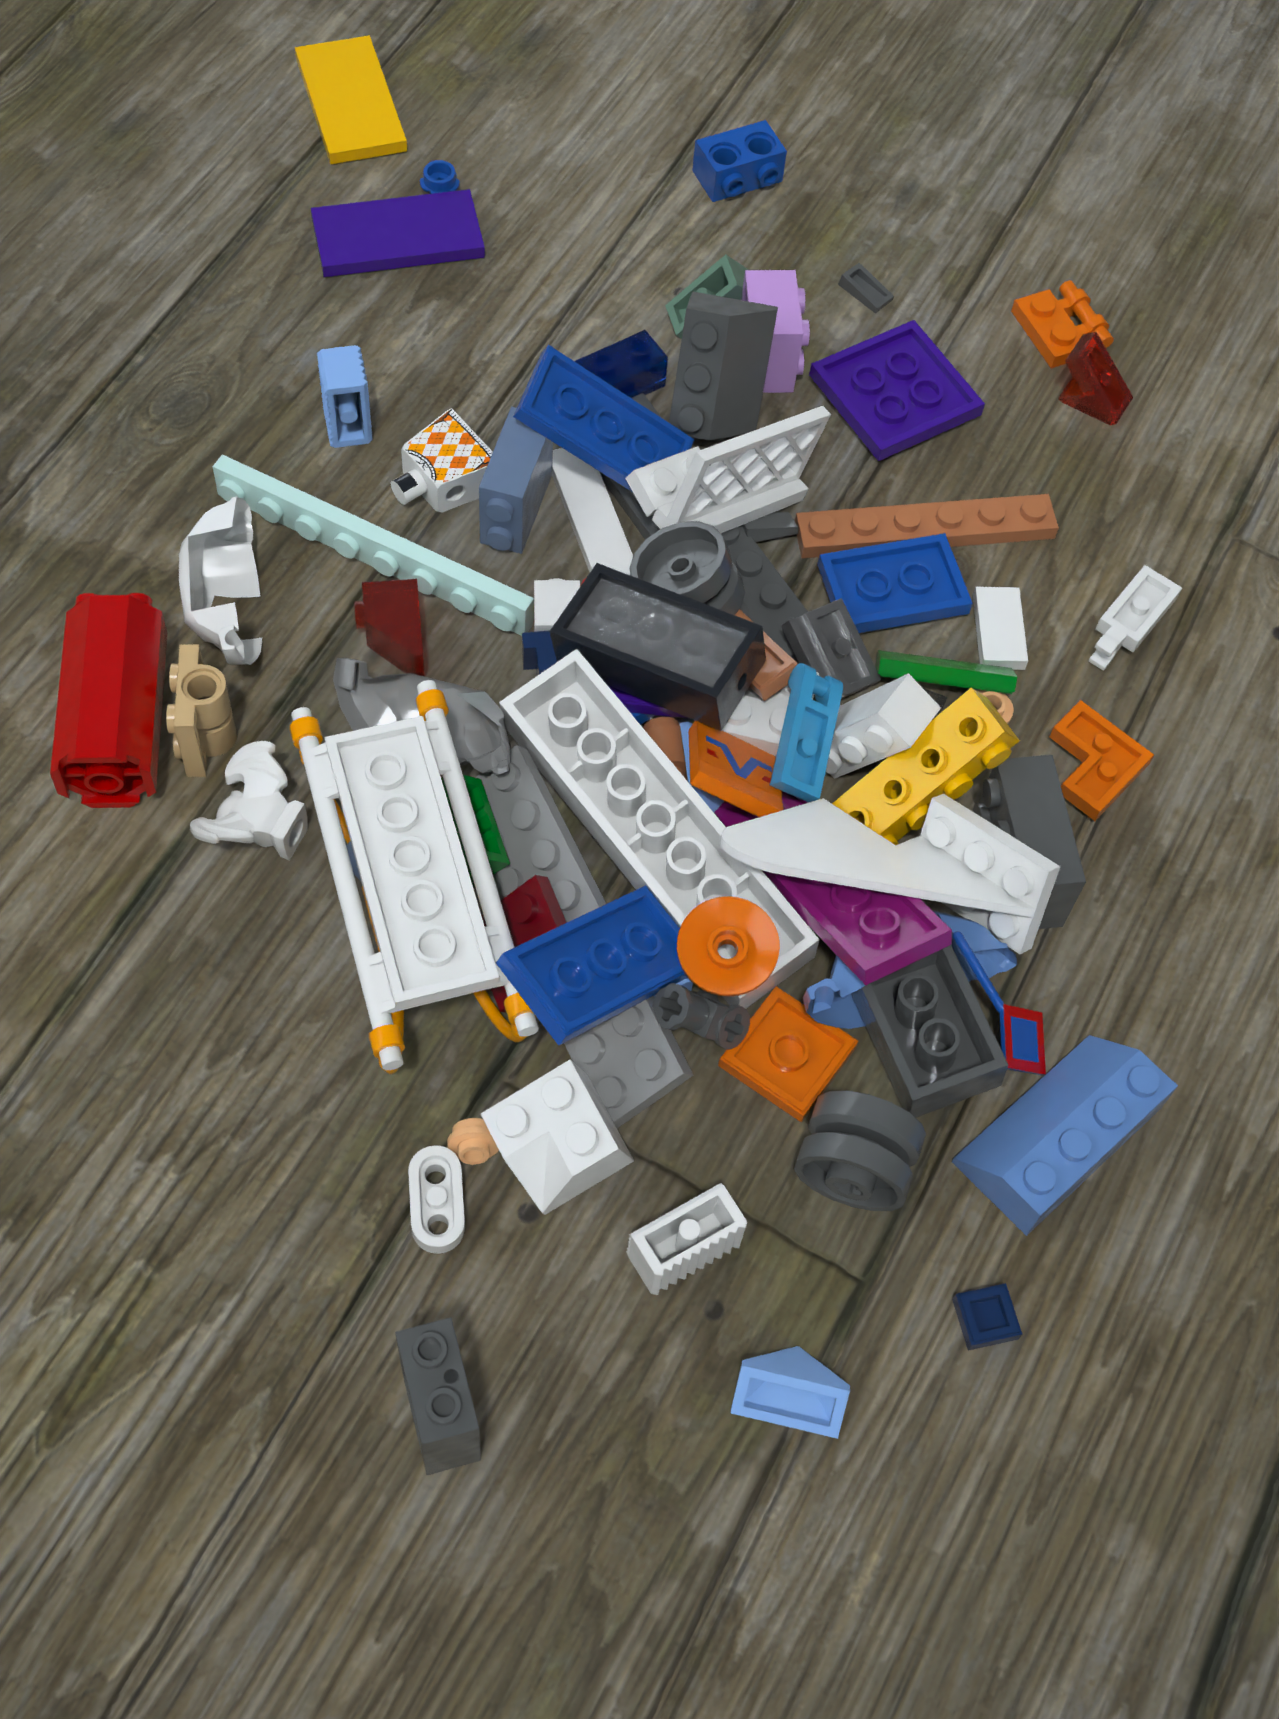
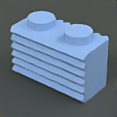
M354 345L321 349L317 352L323 410L330 446L339 448L369 444L373 438L368 381L361 348Z

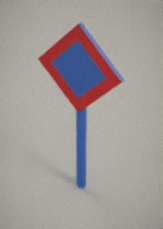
M959 931L954 932L953 939L995 1009L1000 1014L1001 1050L1008 1063L1007 1069L1041 1076L1046 1075L1043 1013L1004 1004L963 934Z

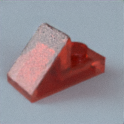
M1098 333L1083 334L1065 360L1072 378L1060 394L1059 400L1108 425L1117 424L1132 401L1133 396Z

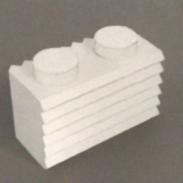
M720 1183L629 1234L628 1251L626 1252L649 1292L658 1295L660 1289H668L669 1283L676 1285L678 1278L685 1280L687 1273L695 1274L696 1268L704 1269L705 1262L712 1264L714 1257L721 1259L723 1252L730 1254L732 1247L739 1249L747 1220L725 1186Z

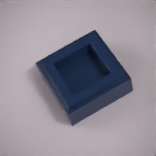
M1006 1283L958 1293L952 1299L968 1351L1018 1340L1022 1336Z

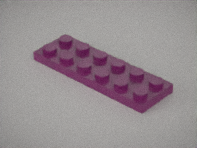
M781 791L783 810L808 803ZM726 801L714 812L725 827L759 818ZM763 871L800 917L865 986L952 945V929L920 898Z

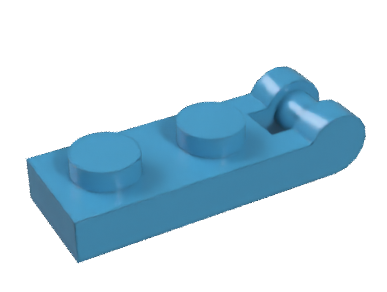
M799 663L792 670L788 681L791 692L770 786L809 803L820 799L843 693V682L829 675L822 678L817 675L816 669ZM813 694L815 695L816 701L812 700Z

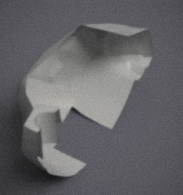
M337 658L333 682L340 708L352 731L419 717L415 701L419 695L417 685L423 681L432 680L436 683L437 690H441L445 696L449 710L445 717L460 766L471 763L474 769L482 773L493 771L496 774H501L508 771L510 746L504 725V713L485 691L412 673L381 675L371 678L368 676L366 662L350 658Z

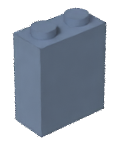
M511 407L479 486L480 543L489 545L497 550H509L522 554L552 477L553 442L514 418L513 416L517 408Z

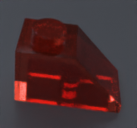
M417 579L362 582L363 601H354L356 629L365 628L367 647L405 674L412 673L425 677Z

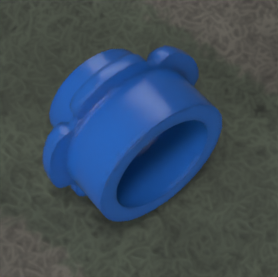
M435 160L429 162L424 167L420 186L423 191L433 194L456 191L459 188L460 182L456 178L457 174L451 163Z

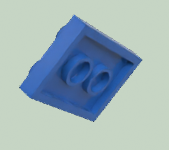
M945 533L819 555L817 566L829 600L833 602L842 598L858 633L970 613L973 603Z

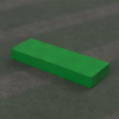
M882 650L877 652L875 666L878 674L883 677L900 678L909 673L915 681L1009 694L1015 692L1017 675L1012 668Z

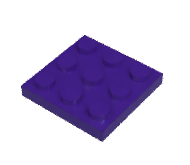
M915 320L811 363L809 376L878 461L981 416L985 406L982 399Z

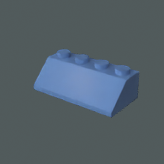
M1089 1035L956 1155L952 1163L1027 1236L1163 1107L1178 1085L1140 1050Z

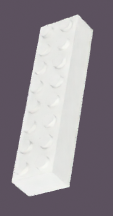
M578 649L499 702L500 709L504 713L505 729L519 746L528 749L539 771L633 887L637 890L646 885L679 928L686 916L699 904L723 896L746 899L762 908L768 914L777 929L780 941L779 957L775 969L770 977L757 989L739 996H722L729 1005L738 1004L747 1009L775 988V986L815 958L820 939L762 870L742 863L722 850L720 838L722 831L726 828ZM729 944L722 945L718 949L719 955L725 959H731L737 954L736 949Z

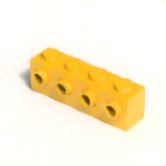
M970 688L928 724L911 748L887 757L832 804L894 845H898V840L910 830H918L923 827L932 798L941 794H945L953 800L961 797L973 786L972 780L986 768L992 769L1002 764L1011 755V748L1020 740L989 699L975 689Z

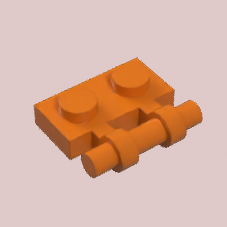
M1071 280L1064 282L1059 288V292L1064 297L1063 299L1057 300L1051 290L1048 289L1014 300L1011 310L1051 369L1085 358L1090 348L1088 342L1095 341L1100 349H1105L1114 341V338L1108 331L1109 324L1101 314L1094 312L1089 305L1091 299L1084 289H1078ZM1076 315L1082 324L1076 326L1070 317Z

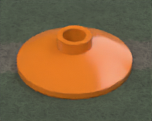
M717 897L699 904L686 916L677 937V955L684 973L699 988L719 996H739L757 989L770 977L779 957L780 941L773 921L762 908L751 901L739 897ZM729 944L736 949L737 954L731 959H725L719 955L718 949L722 945Z

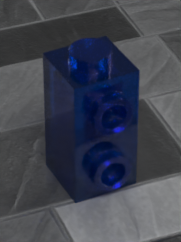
M646 330L575 361L630 398L642 393L647 395L666 385L668 356Z

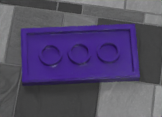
M470 189L311 208L323 277L485 258V246Z

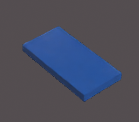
M550 345L541 352L513 416L631 492L633 491L625 478L633 470L689 450L694 441L692 437Z
M646 885L502 953L496 962L497 966L558 1046L656 995L661 988L688 978L679 963L677 955V937L680 928Z

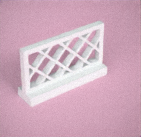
M820 406L697 451L675 500L657 507L652 521L660 529L679 522L700 521L714 526L720 533H723L803 501L809 488L799 478L831 414L824 406Z

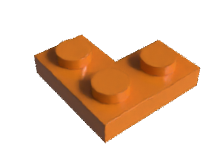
M1082 700L1053 727L1049 738L1082 762L1062 783L1061 789L1066 800L1094 821L1145 770L1154 757L1153 753Z

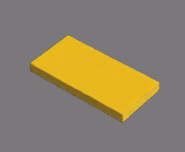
M370 35L295 47L298 67L330 165L407 152V140Z

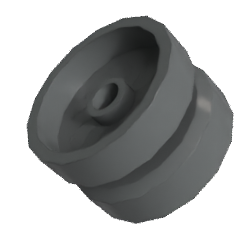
M700 521L679 522L660 529L641 544L634 553L629 567L630 575L733 615L741 608L745 595L743 579L736 564L732 561L730 550L723 535L714 526Z
M846 1090L829 1091L818 1096L808 1125L812 1135L804 1138L794 1167L799 1179L819 1194L850 1207L869 1211H893L902 1208L913 1179L910 1167L916 1164L926 1136L922 1123L905 1109L870 1094Z

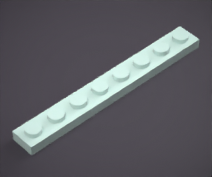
M223 454L212 466L218 495L227 502L232 497L243 498L250 506V510L258 513L265 520L271 523L278 522L297 531L307 540H316L332 547L342 556L362 561L374 567L385 576H394L405 581L423 594H433L448 601L462 612H471L491 621L494 626L503 631H512L522 636V633L529 632L534 624V598Z

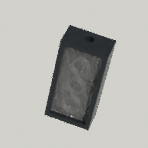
M596 563L549 631L557 662L578 649L607 685L722 731L766 661L762 625Z

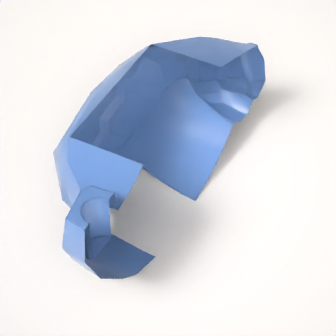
M933 911L952 929L951 946L969 982L978 979L953 939V933L956 931L963 934L989 978L999 972H1006L1017 965V957L1014 951L1006 943H1001L984 926L970 919ZM837 955L830 979H824L807 988L803 996L806 1013L817 1023L837 1028L852 1029L863 1027L865 1024L851 993L865 985Z

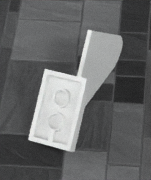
M945 794L931 799L921 835L898 845H894L824 798L728 826L722 831L720 838V847L724 852L742 863L763 871L941 902L962 917L975 921L987 928L997 940L1006 943L1009 948L1018 954L1032 949L1061 867Z

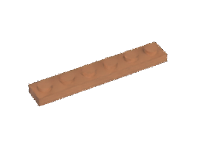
M1049 494L796 513L795 522L798 525V534L796 535L801 558H814L825 553L943 533L946 534L950 547L1055 539L1059 529Z

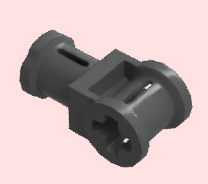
M671 983L665 988H661L653 1000L652 1007L661 1028L676 1030L679 1027L684 1028L694 1034L714 1040L717 1045L724 1049L737 1047L744 1040L750 1026V1015L747 1009L738 1004L725 1005L719 1002L717 995L704 990L694 992L682 985Z

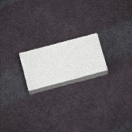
M975 587L973 605L980 664L1008 667L1013 670H1025L1028 663V654L1019 588Z

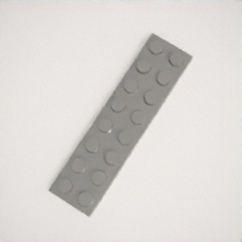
M519 745L514 746L510 750V764L507 772L496 774L493 771L480 773L475 777L482 780L510 865L493 875L500 900H502L534 875L548 877L565 920L569 922L605 905L606 902L528 749ZM654 996L564 1043L572 1061L587 1073L616 1128H619L693 1076L671 1030L661 1028L652 1007Z

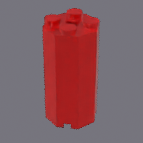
M83 593L76 597L75 606L66 612L50 775L57 794L69 798L70 791L82 795L81 804L91 808H131L140 802L141 793L146 791L147 797L156 793L168 633L162 611L153 607L152 599L143 593H130L127 595Z

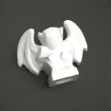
M267 741L252 742L244 745L232 756L225 769L226 784L244 782L243 793L238 790L232 791L231 795L220 804L215 820L204 817L192 820L190 830L196 839L212 844L223 840L241 843L254 842L262 847L274 846L280 857L290 861L308 830L305 803L296 800L287 803L286 799L281 795L282 790L288 786V780L282 767L272 756L276 747L273 743Z

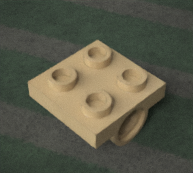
M199 644L179 645L178 664H171L169 672L170 689L172 693H176L175 704L167 705L168 733H174L175 759L183 760L186 776L206 777L207 757L225 754L234 746L237 740L236 726L226 680L222 672L213 666L203 664Z

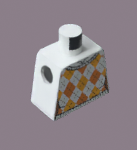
M451 408L404 444L401 449L403 475L391 481L392 491L397 500L403 505L422 495L437 512L443 513L479 499V486L493 452Z

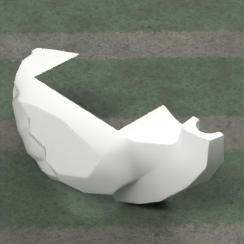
M237 496L207 511L183 540L179 553V586L185 624L204 642H210L222 651L228 664L251 665L261 653L262 638L240 640L235 632L239 631L235 602L211 607L214 596L230 598L260 596L257 568L251 545L253 529L250 506L243 498H238Z

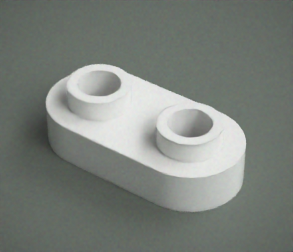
M428 1146L418 1151L409 1164L411 1228L413 1238L418 1246L427 1252L440 1254L454 1249L464 1236L465 1218L462 1170L460 1161L453 1151L443 1146ZM438 1171L445 1175V1179L439 1184H431L426 1180L428 1174ZM436 1221H442L448 1225L447 1231L440 1235L431 1233L429 1227Z

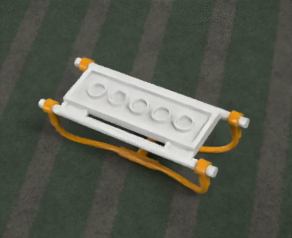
M426 680L417 685L419 695L415 701L419 717L324 737L325 743L321 744L323 736L319 721L312 717L309 708L300 707L291 713L293 722L290 724V732L293 744L299 749L301 762L305 766L373 1029L369 1033L373 1055L378 1058L380 1067L388 1074L396 1073L404 1063L402 1051L405 1049L403 1041L405 1009L473 993L491 1022L509 1040L521 1042L539 1030L536 1015L496 964L502 953L514 948V944L445 717L449 712L445 696L441 690H437L436 683L432 680ZM440 775H442V776H443V779H444V783H445V786H446V790H447V793H448V796H449V800H450V803H451V807H452V810H453V813H454V817H455V820H456V824H457V827H458V830H459V834H460V837H461V841H462V844H463V847H464V851H465V854H466V858H467V861H468V864H469V868H470V871H471V875H472V878H473V881H474V885H475V888H476V892H477V895H478V898H479V902H480V905H481V909H482V912H483L484 919H485V922H486V926H487V927L484 926V923H483V920H482V916H481V913H480V909H479V906H478V902H477V899H476V896H475V892H474V889H473V885H472V882H471V879H470V875H469V872H468V868H467V865H466V862H465V858H464V855H463V851H462V848H461V845H460V841H459V838H458V834H457V831H456V827H455V824H454V821H453V817H452V814H451V810H450V807H449V804H448V800H447V797H446V793H445V790H444L443 783H442V780H441V776H440ZM336 798L340 799L342 810L336 802ZM350 841L363 885L362 891L366 907L368 908L367 911L375 941L377 942L378 953H375L350 862L346 843L348 844ZM504 985L507 994L504 1006L509 1022L497 1009L487 994V989Z

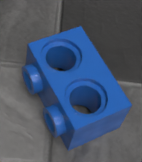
M764 120L695 140L692 171L711 201L716 202L782 182L787 150L768 122Z

